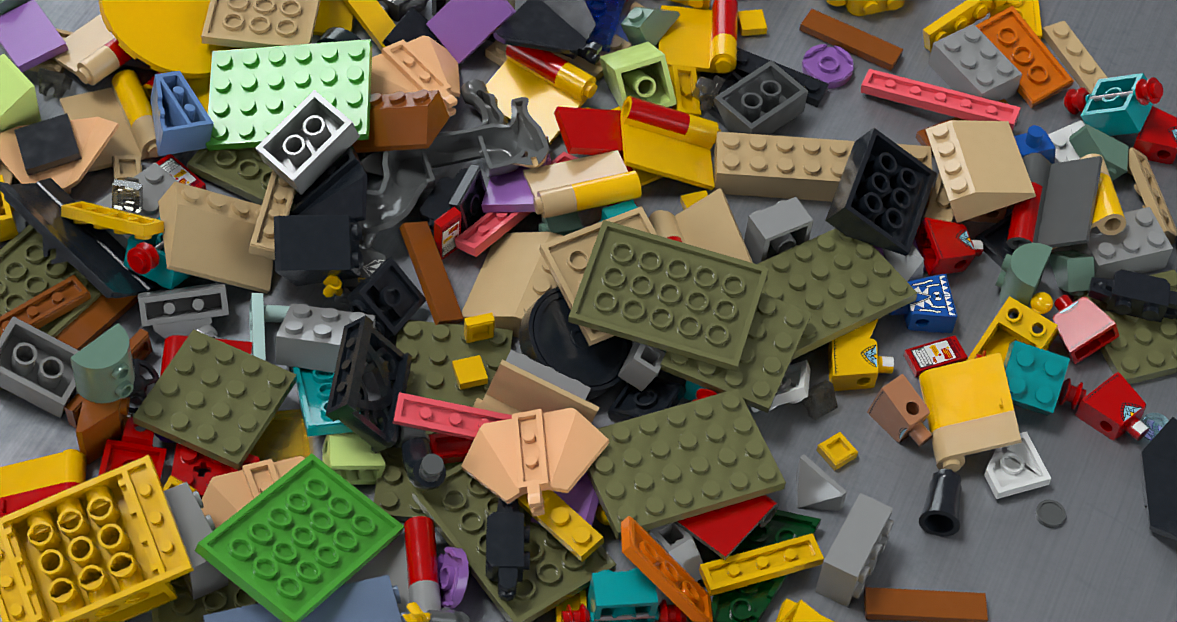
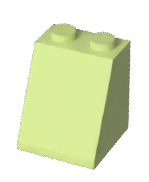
M645 42L600 56L605 82L620 109H622L623 103L628 96L665 107L677 104L665 54L651 43Z
M5 54L0 55V133L17 126L40 122L41 117L35 86Z

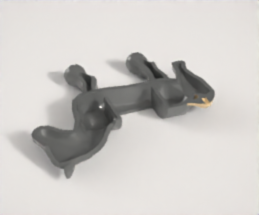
M477 79L467 81L462 85L460 93L465 104L473 106L481 114L483 119L481 126L439 133L430 147L426 149L384 151L382 161L384 178L379 191L367 190L366 220L358 222L362 228L365 246L367 248L371 247L378 232L393 227L404 219L415 206L423 190L435 187L433 168L481 159L486 175L492 177L514 172L520 166L538 168L544 164L548 156L549 145L542 128L533 120L528 112V98L512 99V116L510 125H507L508 119L497 107V98L494 94L488 93L484 82Z

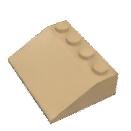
M950 120L925 129L957 223L1036 197L1008 121Z
M174 182L158 201L160 220L164 221V232L162 234L167 269L267 294L271 286L273 259L248 253L262 205Z
M553 232L505 233L494 242L462 310L463 318L492 312L495 319V328L512 329L513 336L519 338L520 324L526 311L544 293L558 287L539 251L540 245L564 235Z

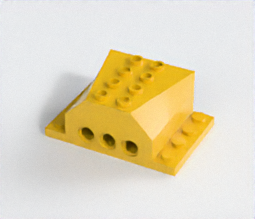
M149 455L0 518V616L2 622H124L177 599L178 596L170 581L194 571L153 461Z

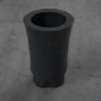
M940 469L938 472L933 473L932 480L929 483L927 498L918 522L920 527L931 535L947 537L956 534L960 529L961 477L959 474L954 473L953 470Z

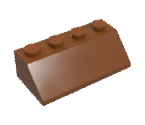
M422 89L407 93L398 91L393 94H371L369 139L356 140L353 143L356 153L429 148L450 118L439 90L427 91Z

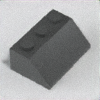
M770 60L714 97V102L728 132L770 135L804 112L808 90Z

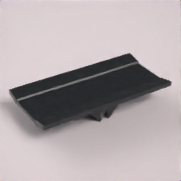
M52 178L27 184L9 185L8 183L0 182V191L4 194L5 201L42 235L43 256L49 257L51 250L56 249V258L51 260V264L68 261L106 298L136 296L139 293L156 291L161 288L158 283L138 275L133 270L123 266L126 249L105 229H95L93 224L89 223L75 224L73 219L61 217V205L75 203L76 201Z

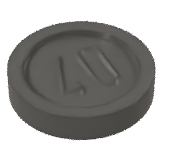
M1044 500L1038 504L1035 515L1038 522L1043 526L1056 528L1064 522L1066 511L1059 502Z

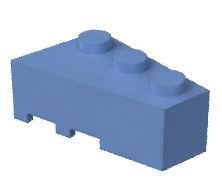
M175 71L155 74L150 101L158 156L207 148L206 142L210 141L214 123L182 73Z

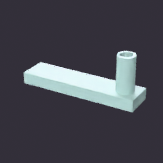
M263 293L251 294L249 334L250 342H252L251 355L266 361L264 322L282 323L290 306L264 305Z

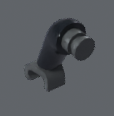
M400 425L398 440L394 447L402 448L403 463L408 479L414 487L422 490L438 488L444 482L446 468L442 458L432 453L429 435L425 430Z

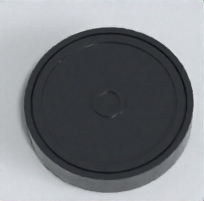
M559 287L553 288L544 293L526 311L522 318L519 329L521 353L590 387L591 389L586 400L597 398L609 391L622 379L618 375L631 350L632 341L613 336L589 346L579 325L568 322L571 310Z

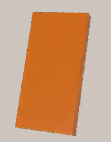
M1013 5L975 25L1022 73L1017 91L1030 108L1073 85L1074 80Z
M628 516L621 522L622 553L693 622H713L711 598L708 592L632 517Z

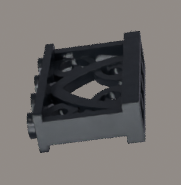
M366 315L344 326L325 415L332 421H341L367 442L374 453H378L391 448L398 440L400 425L393 424L399 392L406 394L412 355L408 352L404 354L373 327V321ZM370 371L373 372L381 394L379 400L369 401L366 386L362 381L363 374Z

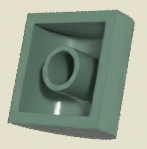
M1028 243L1018 247L1012 255H1006L995 285L1001 288L999 297L1002 306L1009 296L1027 307L1030 306L1031 298L1036 293L1053 247L1040 243ZM1014 312L1011 313L1016 318L1019 316Z
M120 324L114 325L70 358L77 393L86 400L95 403H110L120 398H126L133 391L135 374L129 337Z

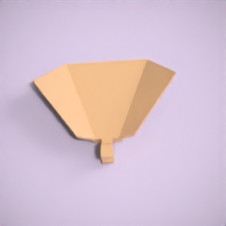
M421 36L407 43L401 40L382 48L381 54L372 57L371 94H393L398 91L407 93L422 89L427 91L439 90L449 117L456 114V109L453 106L458 104V100L455 97H460L458 62L445 47L429 36Z
M101 117L70 120L81 159L29 176L25 170L14 131L28 125L17 126L0 133V160L21 184L36 183L40 180L52 178L67 194H71V188L81 182L119 128V124Z
M574 408L542 413L541 409L514 413L512 414V419L483 424L479 428L461 467L462 470L507 504L523 494H528V505L531 508L532 516L544 515L542 491L551 490L569 493L610 442L606 436Z
M297 456L277 462L268 459L243 465L240 471L213 477L202 498L204 508L201 510L204 516L210 515L215 528H218L305 458Z

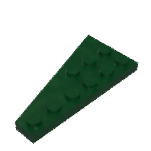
M777 510L765 527L760 528L757 525L729 556L812 533L814 535L820 526L821 519ZM789 574L713 595L711 604L713 622H759Z

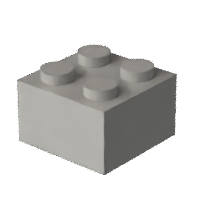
M797 197L779 201L774 206L764 210H756L748 216L744 243L754 264L763 262L809 240L813 219Z

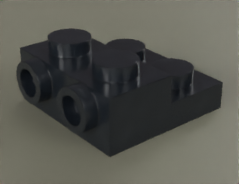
M392 257L386 259L370 277L363 279L347 296V299L351 302L350 309L352 312H362L375 316V329L385 338L395 336L426 301L423 294Z

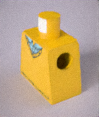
M845 334L828 344L829 391L874 388L878 373H893L894 358L878 356L877 341L874 339Z

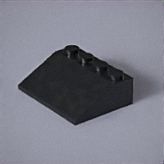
M873 128L854 142L825 221L848 237L907 256L910 253L937 173L879 130Z

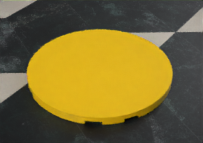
M99 0L103 22L107 30L112 32L119 41L118 45L132 58L140 59L150 65V69L157 72L180 71L186 79L208 78L211 76L212 51L246 49L202 43L201 35L210 0Z

